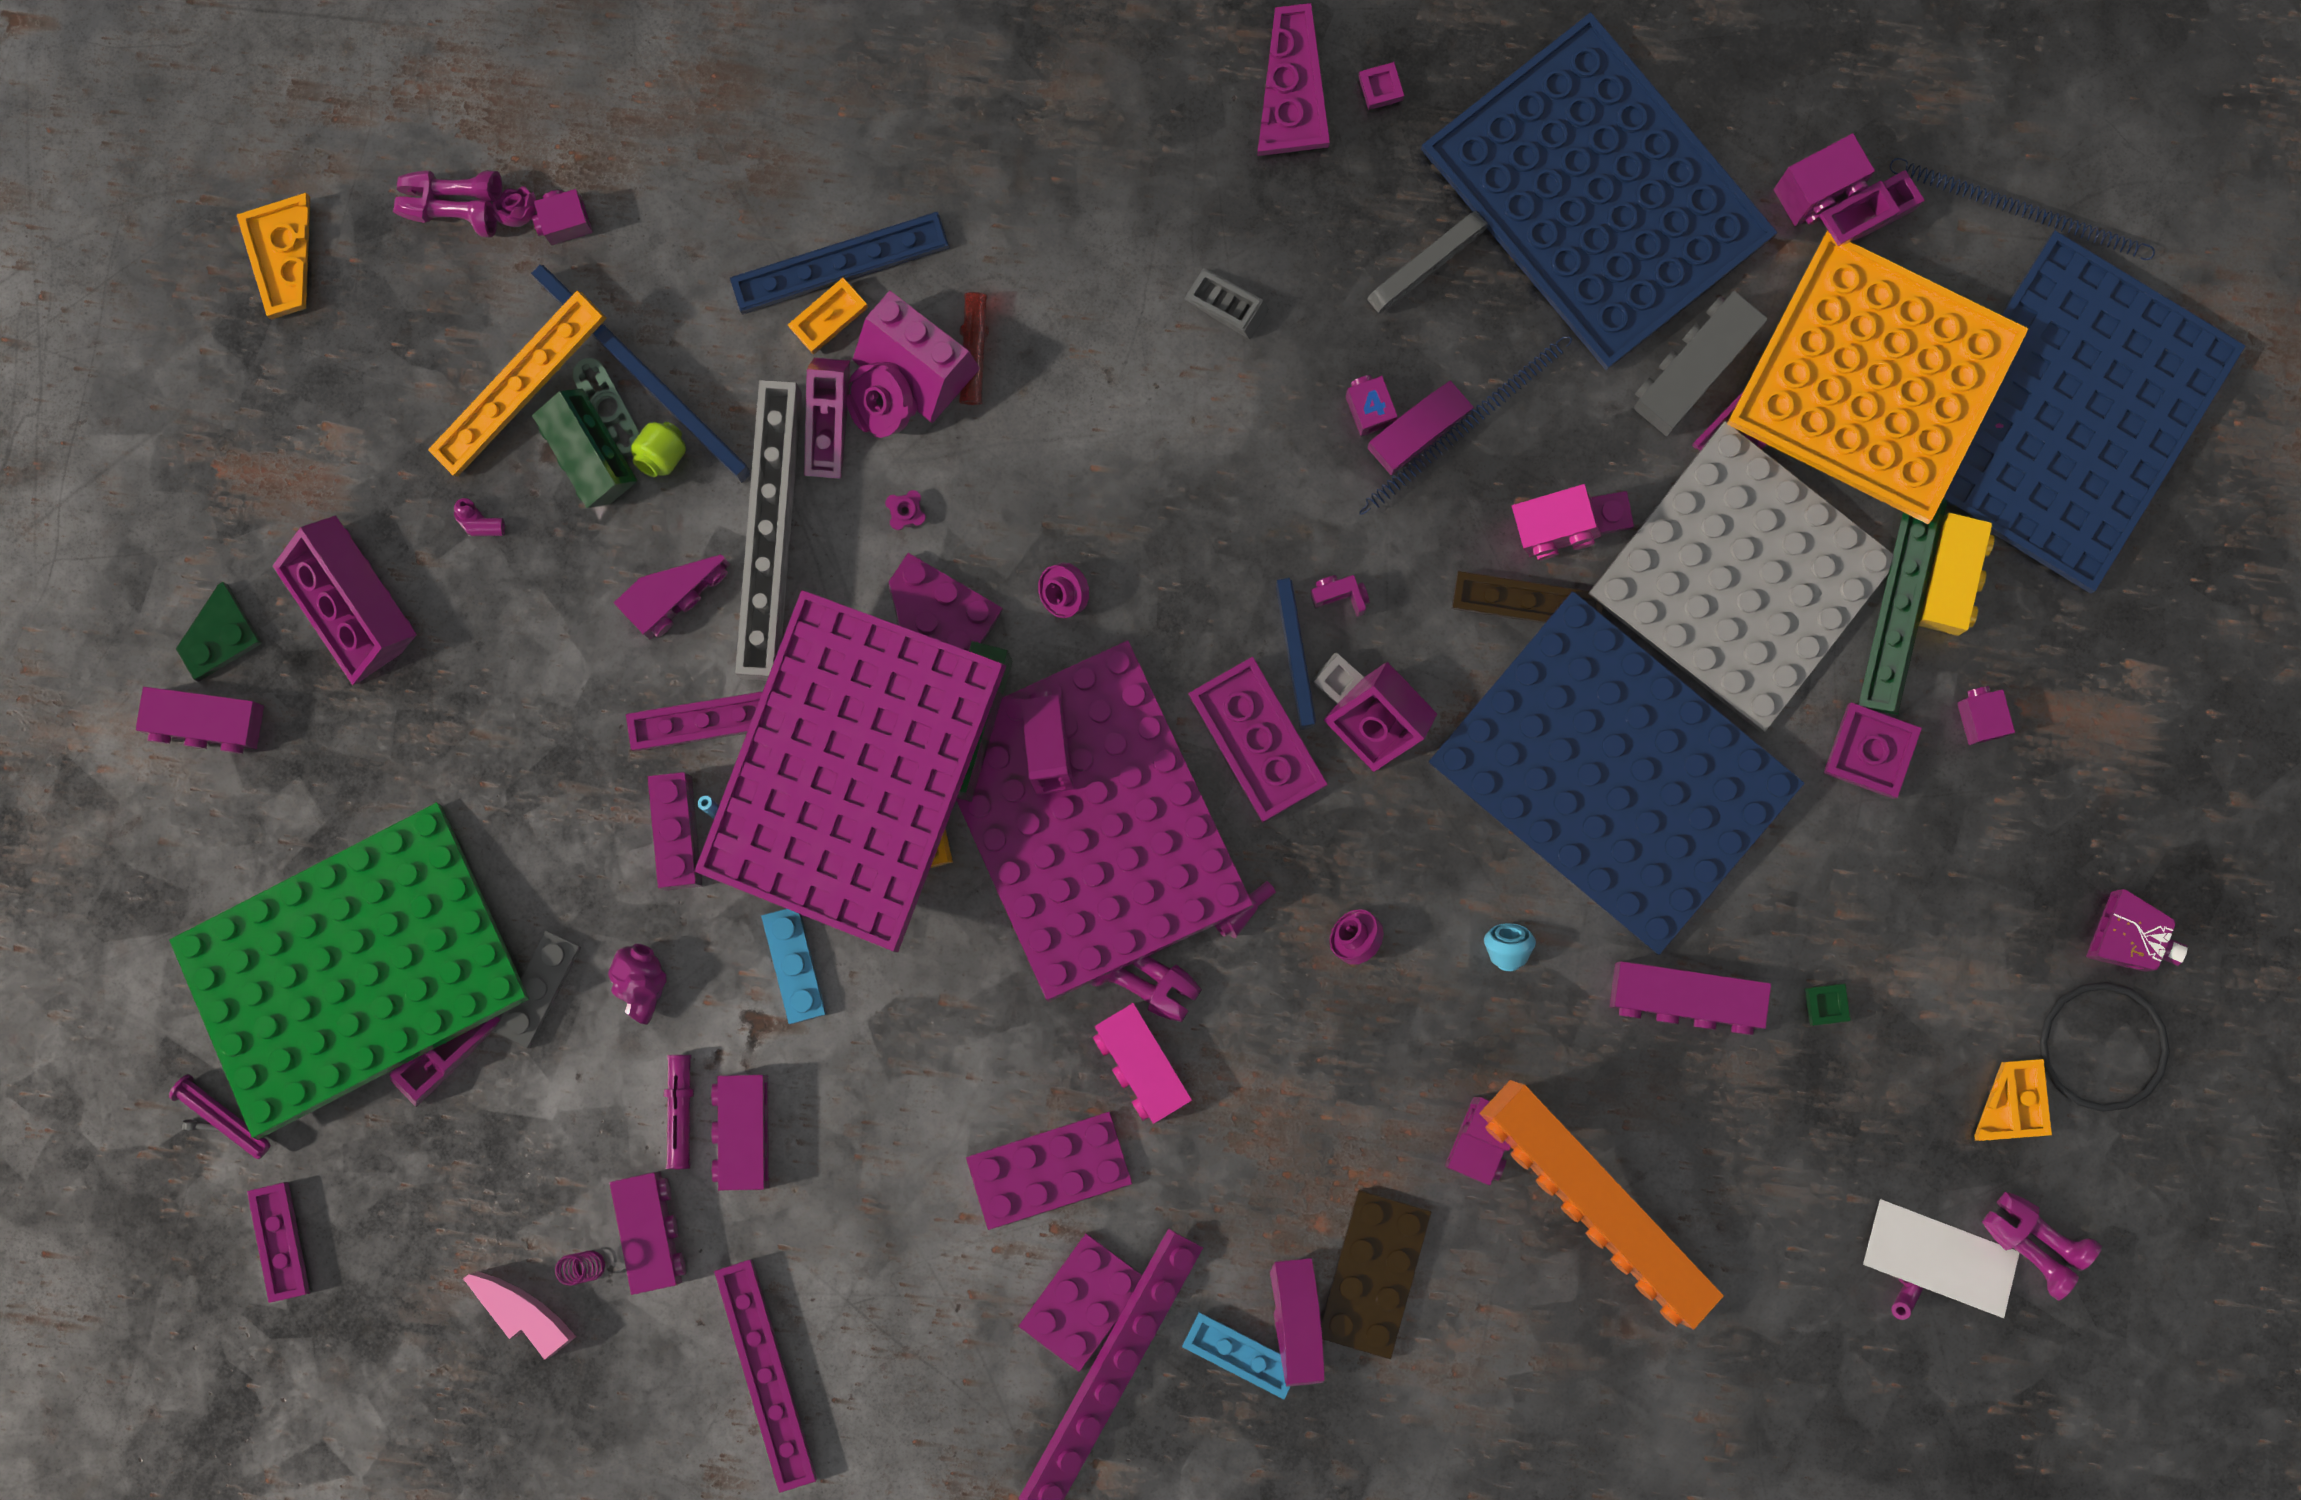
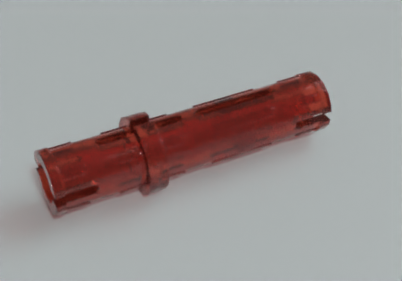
M979 292L964 294V325L960 326V335L963 336V347L970 352L980 369L960 391L959 403L963 405H982L984 342L985 337L989 334V327L985 326L986 300L988 296Z

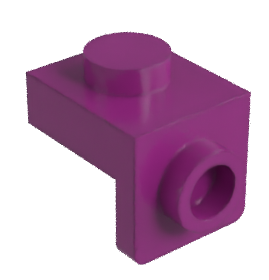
M1336 575L1323 578L1316 582L1317 587L1313 588L1310 594L1315 609L1350 597L1357 617L1365 614V605L1370 603L1364 583L1357 584L1354 575L1340 580L1337 579Z

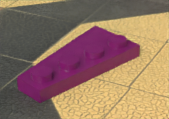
M1311 3L1275 7L1257 156L1328 148L1330 140Z

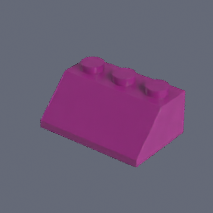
M890 290L865 318L852 359L859 367L876 362H892L898 365L910 386L913 398L916 400L917 412L931 423L938 418L980 369L966 348Z

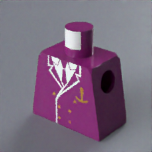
M2122 889L2111 892L2086 957L2147 972L2156 971L2162 960L2179 966L2187 954L2188 946L2170 938L2175 927V921L2129 891Z

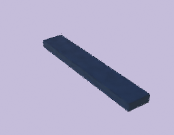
M937 211L729 278L740 312L743 315L833 286L842 278L846 281L950 249Z

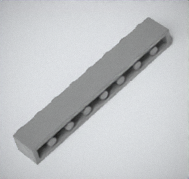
M759 380L735 674L742 680L767 681L782 642L802 392L796 382Z

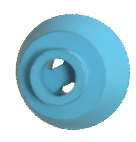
M1505 923L1491 928L1484 936V944L1493 964L1504 971H1515L1527 963L1536 945V939L1526 927Z

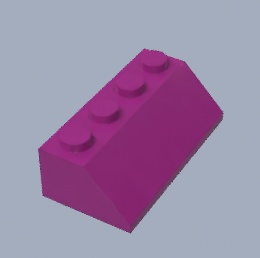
M336 515L300 527L273 564V568L352 685L361 682L402 654L417 635L412 629L409 620L404 617L392 599L390 592L383 586L371 568L369 561L364 558L352 540L350 533L343 527Z

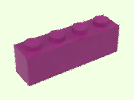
M1620 961L1615 963L1609 1007L1618 1008V1016L1641 1019L1642 1012L1657 1014L1656 1021L1679 1024V1018L1694 1020L1693 1027L1716 1030L1717 1023L1732 1025V1033L1754 1035V1029H1766L1771 983Z

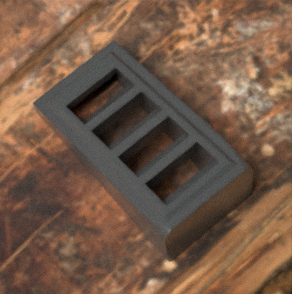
M1204 268L1184 298L1186 302L1248 339L1253 337L1269 310L1261 298ZM1212 283L1215 287L1205 302L1201 298ZM1223 291L1227 292L1218 308L1215 307ZM1235 300H1240L1232 315L1228 314Z

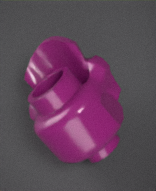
M634 944L633 946H625L617 950L608 971V976L613 983L612 993L627 1003L625 1013L633 1020L647 1025L652 1019L657 1000L662 996L667 977L665 971L661 969L660 961L654 955L653 950L643 944Z

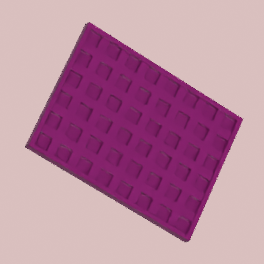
M801 590L694 872L891 951L899 952L1007 666Z
M1128 640L1002 697L972 802L958 798L956 801L1047 1002L1253 908L1252 901ZM1049 691L1052 695L1058 694L1062 703L1074 790L1037 795L1029 778L1021 700L1030 699L1029 695L1036 692Z

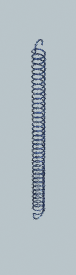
M1895 158L1890 163V170L1894 174H1898V172H1894L1892 170V163L1895 160L1905 161V170L1907 172L1913 165L1910 177L1911 179L1913 178L1916 170L1919 168L1917 182L1919 181L1922 173L1926 169L1923 184H1925L1930 173L1933 171L1930 186H1932L1935 178L1939 174V179L1936 188L1939 187L1941 181L1946 176L1943 191L1945 190L1949 181L1952 179V184L1949 191L1950 193L1952 192L1955 184L1959 180L1956 195H1958L1961 187L1965 183V189L1962 197L1965 196L1969 187L1972 185L1969 200L1972 198L1975 190L1978 188L1976 202L1978 201L1982 192L1985 190V195L1982 204H1984L1986 198L1992 192L1989 207L1991 206L1994 198L1998 194V200L1995 209H1997L2000 201L2005 196L2002 211L2004 210L2008 201L2011 199V205L2008 213L2011 212L2014 204L2018 201L2015 216L2017 215L2019 209L2023 204L2024 210L2022 218L2024 217V214L2027 211V209L2031 206V211L2028 220H2030L2035 209L2038 208L2037 216L2034 221L2035 223L2041 212L2044 210V216L2041 225H2043L2046 217L2050 212L2051 216L2048 227L2050 226L2052 220L2056 215L2057 221L2054 229L2057 228L2058 223L2064 217L2061 232L2063 231L2066 223L2071 219L2070 227L2067 234L2070 233V230L2076 221L2077 227L2074 236H2076L2082 224H2084V227L2080 238L2083 237L2085 231L2090 226V233L2087 238V241H2089L2091 234L2096 228L2097 233L2094 243L2096 242L2099 234L2102 231L2103 238L2100 245L2103 244L2104 239L2110 233V239L2107 248L2109 247L2112 239L2117 235L2116 243L2113 250L2116 249L2118 242L2123 237V244L2120 249V252H2122L2123 247L2125 246L2127 241L2130 240L2129 249L2126 253L2127 255L2129 254V251L2135 242L2136 249L2133 254V257H2135L2137 250L2142 244L2152 248L2153 255L2150 258L2146 259L2140 257L2142 260H2150L2155 255V249L2152 246L2147 245L2145 243H2141L2138 246L2137 240L2133 243L2131 241V238L2125 241L2124 236H2121L2118 239L2117 233L2113 236L2111 231L2105 234V230L2102 229L2099 232L2098 227H2095L2092 230L2091 224L2085 228V222H2082L2079 225V221L2075 220L2072 223V218L2070 217L2066 220L2065 215L2061 216L2059 219L2058 213L2054 214V216L2052 217V211H2049L2046 214V210L2044 208L2039 212V206H2036L2033 209V205L2029 204L2026 208L2025 201L2020 204L2019 199H2017L2013 203L2012 197H2010L2006 201V195H2003L2000 198L1999 192L1996 193L1993 197V190L1987 193V189L1984 188L1980 192V186L1978 185L1974 189L1973 183H1971L1967 187V182L1964 181L1960 186V179H1957L1954 183V177L1952 176L1947 181V174L1943 175V177L1941 178V173L1938 172L1934 176V170H1931L1928 173L1927 167L1924 168L1921 172V165L1917 166L1914 170V163L1910 164V166L1908 167V161L1905 159Z
M1569 336L1562 337L1555 344H1550V349L1545 348V353L1540 352L1539 357H1534V362L1529 361V366H1524V371L1519 370V375L1514 374L1513 379H1508V384L1503 383V388L1497 389L1498 393L1493 392V397L1488 396L1487 401H1482V406L1477 405V410L1472 409L1471 414H1466V419L1461 418V424L1456 423V428L1451 427V433L1446 431V437L1440 436V441L1435 440V446L1429 445L1430 450L1424 449V454L1419 453V459L1414 458V463H1408L1409 468L1403 467V472L1398 471V477L1392 476L1393 481L1387 480L1388 486L1382 484L1383 490L1377 489V494H1371L1372 499L1366 498L1367 505L1361 509L1359 514L1363 515L1371 509L1369 508L1365 512L1361 513L1369 505L1368 499L1371 500L1378 508H1380V506L1376 503L1373 495L1378 497L1383 502V504H1385L1378 490L1385 494L1388 499H1390V497L1384 490L1383 486L1387 487L1394 495H1396V493L1390 487L1389 482L1393 483L1401 491L1400 487L1395 482L1394 477H1396L1403 483L1404 486H1406V484L1401 479L1399 473H1402L1411 482V479L1405 472V468L1409 470L1415 477L1417 476L1412 471L1410 464L1415 466L1419 470V472L1422 473V471L1417 466L1415 459L1422 463L1425 468H1427V466L1423 463L1420 455L1424 456L1432 464V461L1428 458L1425 451L1430 452L1434 456V458L1438 460V458L1433 453L1431 446L1437 449L1438 452L1441 455H1443V453L1439 450L1436 442L1440 443L1448 451V448L1442 442L1441 437L1446 439L1451 446H1453V444L1448 439L1446 433H1449L1451 436L1454 437V439L1457 442H1459V440L1455 437V435L1452 432V429H1454L1461 435L1462 438H1464V435L1459 431L1457 424L1462 426L1465 429V431L1469 433V431L1462 422V420H1465L1474 429V426L1470 423L1467 417L1469 415L1476 421L1477 424L1480 425L1479 421L1475 418L1473 411L1478 413L1483 420H1485V418L1479 412L1478 407H1481L1490 416V413L1485 409L1483 402L1487 403L1493 411H1495V408L1490 404L1488 398L1493 399L1496 402V404L1499 407H1501L1499 402L1495 399L1494 393L1500 396L1503 402L1506 403V400L1501 396L1499 389L1503 390L1507 394V396L1511 398V395L1506 391L1504 385L1509 386L1511 390L1516 394V391L1512 388L1509 381H1513L1519 389H1522L1521 386L1516 382L1515 376L1519 377L1522 380V382L1525 385H1527L1526 381L1521 377L1520 371L1525 373L1529 380L1532 381V378L1527 374L1525 367L1529 368L1533 372V374L1537 376V373L1532 369L1530 363L1535 364L1537 368L1542 372L1543 370L1537 364L1535 359L1537 358L1540 361H1542L1544 366L1548 368V365L1542 360L1541 354L1545 355L1548 358V360L1551 363H1553L1552 359L1547 355L1546 350L1551 351L1555 358L1558 359V356L1555 352H1553L1551 345L1555 346L1558 349V351L1561 354H1563V351L1558 347L1557 343L1564 338H1570V343L1566 345L1567 347L1571 344L1572 338Z

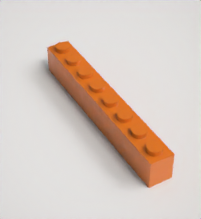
M1509 1080L1479 1113L1488 1122L1485 1127L1486 1130L1500 1143L1506 1141L1511 1146L1513 1151L1510 1154L1513 1159L1527 1170L1531 1168L1539 1176L1536 1179L1537 1184L1551 1196L1556 1194L1564 1202L1561 1209L1575 1222L1578 1223L1581 1220L1589 1229L1586 1232L1588 1238L1602 1249L1606 1247L1613 1254V1257L1610 1259L1612 1263L1624 1274L1628 1275L1631 1273L1638 1280L1635 1287L1649 1300L1653 1301L1656 1299L1661 1304L1662 1309L1660 1313L1676 1327L1682 1324L1694 1330L1724 1297L1525 1084Z

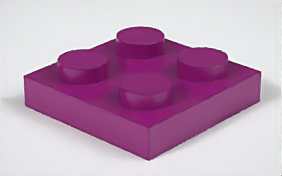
M1851 702L1847 705L1824 774L1896 799L1898 798L1922 728Z

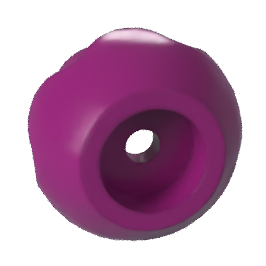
M524 186L519 187L517 190H504L500 199L495 200L492 204L495 212L493 216L501 224L510 227H520L527 224L536 212L534 201L537 200L534 192L530 193Z

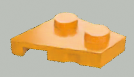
M2044 1059L2001 1062L1974 1135L1975 1141L2052 1135Z

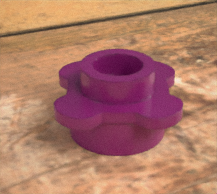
M910 490L907 495L898 497L890 495L887 497L885 505L890 509L892 517L890 526L894 530L899 531L904 527H911L913 525L920 526L925 522L926 516L921 511L919 504L921 495L917 491ZM904 507L909 508V512L906 514L902 512Z

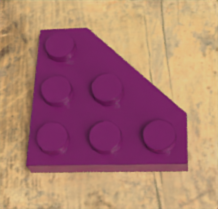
M907 553L888 583L899 626L969 651L972 641L983 643L1002 614V607L910 553Z

